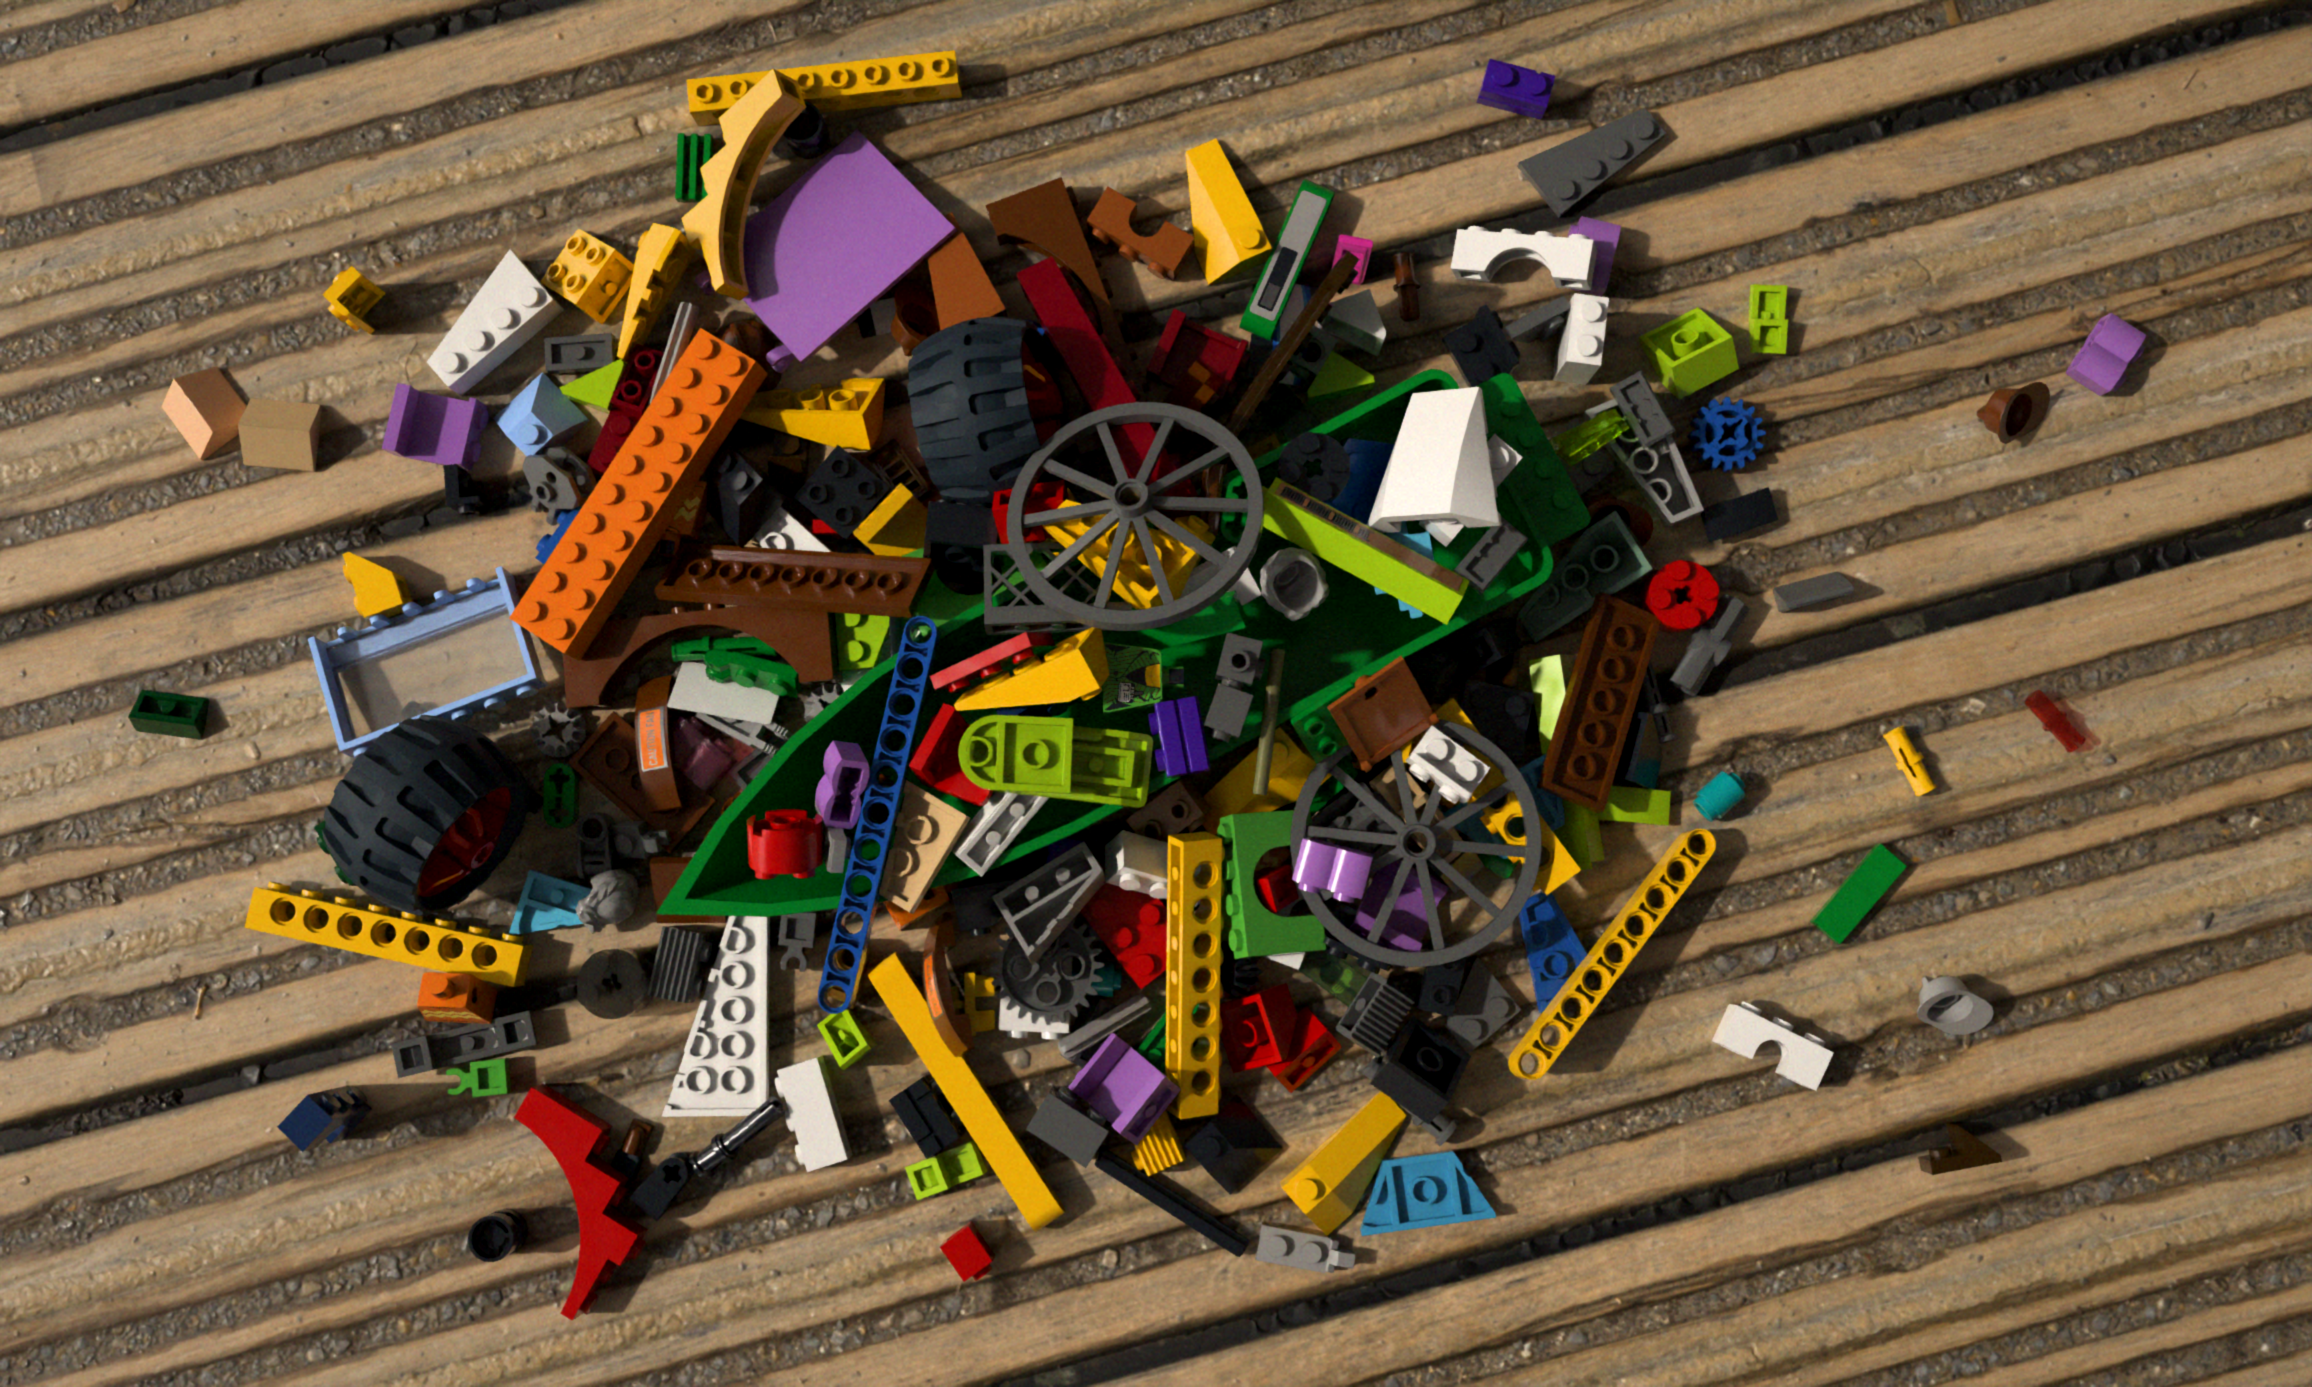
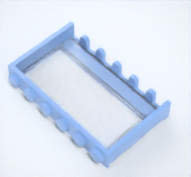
M502 566L497 567L495 570L498 579L487 583L479 578L469 579L466 581L469 590L455 595L447 590L437 591L434 593L436 602L423 607L415 602L405 603L402 605L404 614L391 619L383 614L373 615L369 618L372 626L360 631L350 626L341 627L337 630L339 638L328 643L314 636L308 638L340 752L356 759L373 745L375 739L384 732H389L397 727L400 722L408 718L417 719L421 715H431L457 723L465 722L473 718L474 713L482 710L491 711L502 708L506 705V701L517 697L528 698L538 693V689L548 686L543 676L530 631L509 619L520 602L515 586L516 582L510 572Z

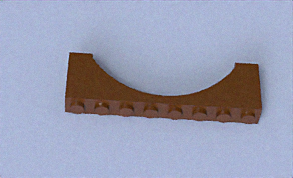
M1062 177L985 205L1000 246L1009 243L1027 248L1046 258L1052 256L1055 262L1060 267L1065 266L1069 274L1081 285L1098 314L1102 333L1106 335L1113 352L1109 353L1111 358L1119 357L1126 372V375L1123 376L1125 382L1132 380L1140 395V399L1137 402H1148L1144 393L1149 391L1143 371L1136 372L1132 362L1137 359L1135 349L1131 340L1124 341L1120 331L1125 328L1123 318L1119 309L1112 310L1109 299L1113 298L1110 284L1107 278L1101 280L1097 268L1102 266L1095 247L1089 249L1085 237L1090 236L1083 216L1077 218L1073 207L1077 206L1078 202L1072 186L1065 187ZM1087 405L1078 418L1090 413ZM1155 422L1151 424L1153 430H1156L1157 424ZM1098 432L1075 443L1081 461L1106 453Z
M709 603L704 605V610L692 611V607L671 608V614L659 615V611L655 610L638 612V618L627 619L625 614L610 615L580 661L563 653L566 708L581 711L613 707L612 698L620 684L633 667L648 653L676 636L709 628L739 630L760 639L788 661L799 674V683L811 686L843 682L842 671L839 670L835 612L739 605L725 607V604Z

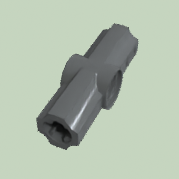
M1727 594L1721 596L1712 616L1696 629L1686 645L1687 652L1668 680L1674 687L1691 696H1696L1713 667L1718 666L1728 653L1732 645V637L1750 609L1744 602Z

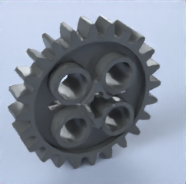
M1076 917L1057 937L1054 949L1044 952L1032 966L1030 974L1025 978L1016 977L1013 971L1017 960L1022 958L1028 959L1011 929L1005 928L1009 936L1007 941L1002 939L996 940L1003 949L1002 952L991 953L992 957L1000 961L999 965L992 966L989 970L999 973L1000 977L991 983L993 986H1003L1004 988L997 996L998 999L1007 997L1011 999L1006 1007L1007 1010L1010 1011L1017 1006L1020 1007L1018 1018L1023 1019L1030 1012L1032 1013L1031 1020L1034 1024L1038 1022L1041 1015H1044L1047 1025H1051L1053 1015H1057L1061 1023H1065V1012L1070 1011L1072 1015L1078 1017L1079 1014L1076 1006L1079 1003L1087 1008L1090 1007L1089 1002L1085 998L1086 995L1097 996L1099 994L1091 986L1093 982H1103V978L1095 975V970L1104 968L1105 964L1096 962L1094 957L1102 953V949H1091L1090 945L1097 938L1095 935L1087 938L1083 936L1088 928L1086 924L1075 929ZM1065 943H1068L1070 948L1052 966L1055 973L1052 976L1045 973L1030 991H1025V986L1042 970L1039 964L1040 961L1043 959L1048 962L1051 961ZM1073 956L1080 959L1082 968L1079 974L1071 977L1063 972V963L1067 958ZM1050 982L1057 987L1058 992L1052 1002L1045 1003L1039 998L1038 993L1041 985Z

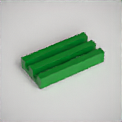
M678 133L675 199L677 202H700L708 195L704 188V180L702 181V194H697L699 145H704L703 165L713 157V136L711 134H704V136L691 134V136H686L684 133ZM687 144H691L689 194H685Z

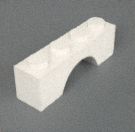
M1470 226L1468 230L1457 229L1451 270L1456 279L1490 282L1497 270L1506 263L1517 259H1533L1544 264L1550 270L1556 288L1591 291L1597 249L1594 240L1582 234H1571L1569 238L1555 237V234L1546 231H1538L1535 235H1527L1515 229L1489 232L1484 227Z

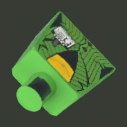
M1104 642L1110 674L1103 683L1104 716L1154 707L1155 703L1162 702V689L1184 688L1183 666L1162 667L1161 650Z

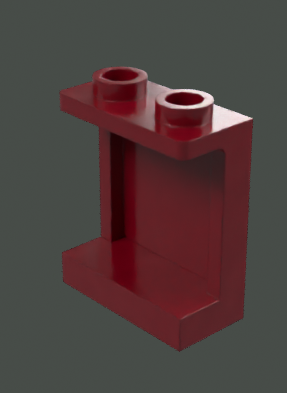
M1173 309L1146 369L1147 378L1174 389L1193 363L1198 360L1223 380L1222 384L1215 391L1220 397L1213 405L1221 409L1224 401L1231 402L1236 392L1238 383L1233 381L1238 370L1244 372L1252 355V353L1247 351L1249 341L1242 339L1241 342L1186 319V313Z

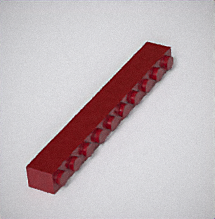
M1050 256L1016 273L1025 298L1042 328L1045 329L1046 335L1090 413L1118 404L1137 402L1140 399V395L1133 381L1125 382L1123 376L1126 375V372L1119 357L1111 358L1109 353L1113 352L1112 347L1104 333L1097 334L1096 330L1099 329V326L1092 311L1085 312L1083 310V307L1086 306L1085 301L1078 288L1071 289L1070 285L1073 284V281L1066 267L1062 266L1059 268L1054 258ZM1136 422L1109 427L1128 478L1136 479L1159 430V428L1153 430L1151 424L1154 422ZM1166 443L1147 486L1182 467L1175 453L1167 454L1165 449L1169 447L1168 443ZM1187 479L1158 496L1198 497V494L1191 480ZM1157 510L1173 522L1177 517H1190L1191 515L1195 516L1198 514L1197 511Z

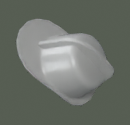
M1924 976L1922 978L1923 987L1919 992L1920 1006L1917 1010V1016L1924 1023H1928L1946 1033L1965 1035L1984 1028L1992 1020L1994 1014L1992 1005L1984 998L1972 993L1955 976H1943L1936 979Z

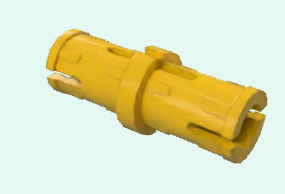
M1902 725L1883 734L1898 761L1895 765L1898 770H1903L1915 792V796L1923 795L1935 789L1937 786L1922 762L1924 756L1921 751H1916L1905 731V727Z

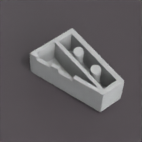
M1083 841L992 896L1033 966L1106 880L1103 870Z

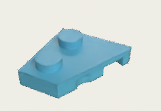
M534 869L529 870L509 934L516 935L584 924L579 920L575 908L578 906L579 900L586 898L590 894L592 888Z

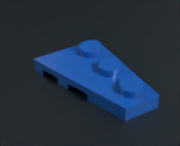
M1539 891L1528 898L1518 916L1538 1011L1542 1013L1582 960H1584L1587 953L1552 892L1545 895L1542 891ZM1592 971L1588 972L1585 977V983L1588 987L1598 981L1596 974Z

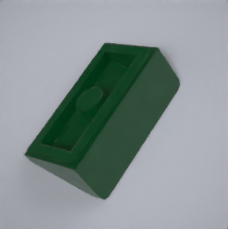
M141 690L128 718L135 730L139 732L200 740L205 731L210 701L208 698Z

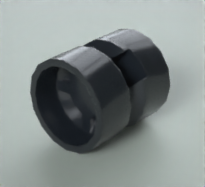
M805 101L806 108L787 127L783 136L791 151L798 157L814 159L828 149L830 132L819 109L812 103Z
M501 1209L480 1218L472 1225L469 1231L468 1244L470 1251L476 1258L484 1262H495L513 1254L524 1245L527 1239L528 1226L526 1220L519 1212L513 1209Z

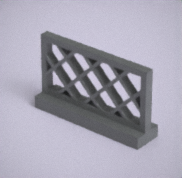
M1059 542L1025 543L1029 557L1034 553H1044L1052 561L1058 557L1053 553H1062L1066 550ZM1009 544L983 545L984 626L987 635L1022 634L1024 632H1082L1091 628V626L1068 619L1046 604L1034 605L1027 598L1032 592L1029 586L1020 592L1007 581L1018 570L1016 563L1003 576L992 567V555L1007 554L1014 560ZM1083 565L1075 573L1068 566L1065 567L1063 571L1071 578L1059 591L1065 594L1077 582L1090 594L1082 603L1094 606V603L1091 602L1096 599L1099 586L1094 590L1080 578L1089 568ZM992 575L998 580L993 586ZM1002 585L1016 596L1008 606L993 607L992 595ZM1125 600L1124 602H1108L1106 609L1132 610V604H1128ZM1021 602H1023V603H1024L1025 605H1027V606H1018V605H1019Z

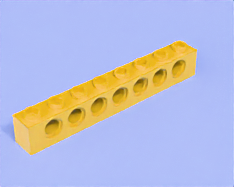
M955 50L777 70L798 81L804 101L815 105L820 113L962 97L959 63ZM771 70L687 79L689 112L697 125L720 124L719 117Z
M1208 832L1168 835L1165 1076L1175 1083L1181 1091L1166 1110L1180 1120L1218 1114V1101L1221 1099L1219 1067L1222 1064V1055L1219 1049V1034L1222 1031L1220 999L1223 996V987L1220 981V965L1223 963L1221 931L1224 927V919L1221 913V897L1224 894L1222 862L1225 857V849L1222 844V838ZM1201 865L1200 873L1194 877L1195 870ZM1200 900V906L1194 912L1195 904ZM1200 935L1199 942L1194 946L1196 937ZM1199 970L1198 977L1193 980L1194 974ZM1199 1004L1198 1010L1193 1014L1194 1008ZM1199 1038L1197 1045L1192 1048L1195 1040ZM1198 1072L1197 1078L1192 1082L1194 1075Z
M269 882L268 887H254L244 928L447 973L471 974L481 980L506 986H524L533 945L523 943V936L503 933L502 938L490 936V929L469 925L468 931L456 928L457 922L447 919L436 918L435 923L422 921L423 916L403 911L401 916L389 913L390 907L369 903L367 909L356 906L357 900L336 896L335 901L323 899V892L302 889L301 894L289 891L290 885ZM289 903H292L295 907V915L291 920L286 915V908ZM323 910L329 915V921L325 927L319 922V915ZM356 917L362 921V930L358 935L352 929V923ZM390 924L396 930V936L392 942L388 941L385 935L386 928ZM423 931L428 934L430 939L429 945L425 950L420 947L418 941ZM455 939H459L463 944V952L459 957L455 956L452 952V944ZM489 946L494 947L497 952V958L493 964L488 963L485 958V952Z

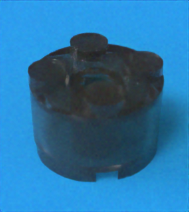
M630 948L606 949L594 953L585 961L579 971L577 978L578 1001L590 1013L603 1019H619L638 1013L653 998V996L647 995L653 972L648 959L642 953ZM618 977L617 981L622 983L621 989H615V985L612 984L613 978Z

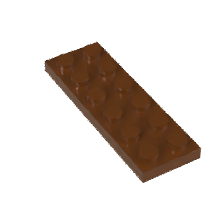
M1604 592L1596 594L1536 788L1596 813L1604 812L1661 622L1655 615Z

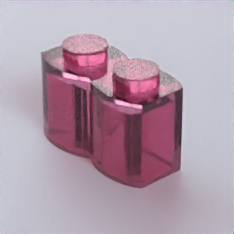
M680 716L673 724L676 767L702 790L712 792L728 771L736 764L737 760L731 755L734 749L721 738H718L716 741L712 740L706 734L709 728L695 716H692L690 719Z

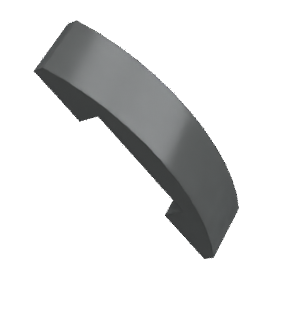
M531 1010L493 1019L492 1024L476 1023L393 1043L391 1046L398 1078L537 1045L538 1042Z

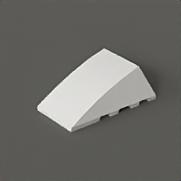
M1480 387L1412 393L1367 526L1380 533L1400 532L1402 521L1456 518L1467 528L1502 526L1501 515L1497 511L1495 499L1498 495L1496 483L1492 478L1490 464L1493 461L1491 450L1487 444L1486 434L1488 433L1483 393Z

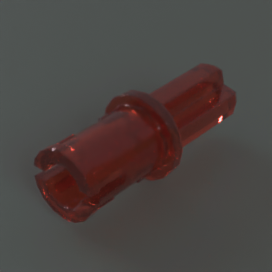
M2036 690L2027 696L2024 701L2025 705L2043 723V730L2045 732L2050 731L2068 753L2079 748L2075 743L2084 744L2086 737L2066 718L2068 714L2065 711H2060L2041 690Z

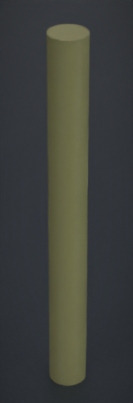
M1282 649L1270 650L1253 794L1267 796L1285 656V650Z

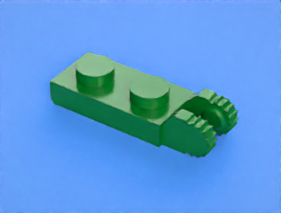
M714 648L712 650L709 649L704 654L703 660L705 665H707L705 671L709 680H716V682L722 684L732 680L743 687H756L768 690L778 696L798 697L801 684L799 683V674L792 666L734 651L733 653L724 650L719 651Z

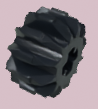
M1229 941L1222 942L1223 963L1220 965V981L1223 987V998L1246 997L1252 993V989L1261 985L1257 977L1264 972L1257 964L1261 957L1234 959V951L1231 950Z

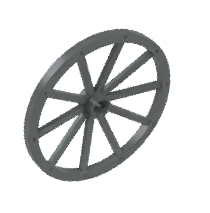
M1133 402L1118 404L1088 413L1070 422L1045 440L1041 447L1032 454L1018 475L1011 492L1007 512L1009 545L1017 568L1026 584L1042 602L1057 613L1078 623L1105 630L1138 631L1158 628L1184 620L1202 611L1223 596L1242 576L1257 550L1262 535L1265 511L1262 485L1256 466L1246 448L1228 429L1212 418L1200 412L1168 403ZM1136 422L1162 423L1136 479L1128 478L1109 427ZM1174 426L1192 430L1218 446L1213 451L1147 486ZM1098 432L1118 483L1113 487L1054 460L1071 445ZM1227 457H1230L1241 473L1248 493V499L1158 496ZM1044 471L1108 498V500L1025 515L1033 488ZM1135 502L1137 503V504L1132 505V506H1127V505H1129L1130 503H1135ZM1157 510L1248 512L1241 540L1229 559ZM1108 513L1040 572L1036 569L1026 549L1024 528ZM1119 522L1094 606L1086 605L1064 595L1049 583L1052 578ZM1151 522L1221 570L1200 588L1174 601L1147 525ZM1130 530H1136L1163 605L1140 610L1106 609Z
M1439 719L1440 722L1434 726L1446 736L1454 738L1453 741L1461 747L1466 743L1479 751L1499 769L1507 781L1430 827L1442 797L1438 792L1441 787L1434 784L1420 821H1417L1401 750L1398 748L1390 756L1405 815L1406 824H1404L1336 765L1344 756L1352 751L1350 745L1347 744L1332 756L1317 763L1301 789L1292 817L1290 849L1294 869L1304 836L1396 846V848L1372 861L1369 876L1403 857L1367 939L1360 937L1344 926L1323 903L1331 898L1334 892L1327 889H1322L1319 893L1301 890L1311 911L1334 937L1364 956L1392 965L1406 967L1441 965L1459 960L1484 948L1499 937L1521 912L1530 896L1539 869L1541 857L1540 820L1531 791L1520 771L1488 739L1469 728ZM1330 773L1392 827L1397 832V835L1306 825L1313 798L1327 774ZM1511 791L1514 792L1524 821L1525 846L1437 839V836ZM1414 832H1421L1426 838V845L1419 852H1412L1407 847V838ZM1446 850L1524 857V862L1516 887L1501 910L1435 851ZM1427 860L1434 864L1494 918L1476 934L1451 946H1444ZM1415 863L1434 950L1404 951L1377 945L1412 865Z

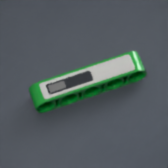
M1307 179L1303 180L1239 325L1240 329L1271 341L1329 211L1335 191Z

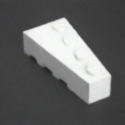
M509 250L428 359L427 363L448 388L463 396L563 312L564 309L525 263L512 250Z

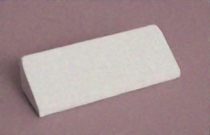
M996 791L988 803L981 808L965 827L951 851L982 877L1049 797Z

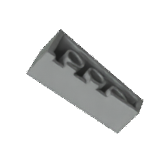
M1615 399L1584 412L1583 419L1667 529L1700 516L1704 511L1672 434L1643 449Z

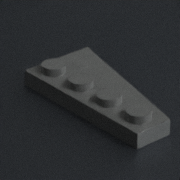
M1643 108L1520 161L1517 167L1559 218L1660 141L1666 132L1648 110Z

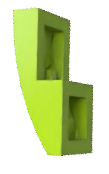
M1750 285V353L1786 354L1788 319H1785L1788 285Z
M1611 786L1604 812L1598 813V820L1669 826L1671 791Z
M974 1139L935 1154L929 1159L925 1158L905 1167L917 1200L942 1192L954 1185L976 1178L987 1172L980 1150Z

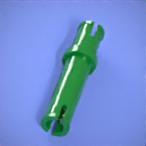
M710 635L703 636L699 640H673L671 645L674 662L703 660L706 651L708 652L709 649L712 650L713 648L719 651L724 650L732 653L734 651L754 657L778 655V652L754 636L712 639Z

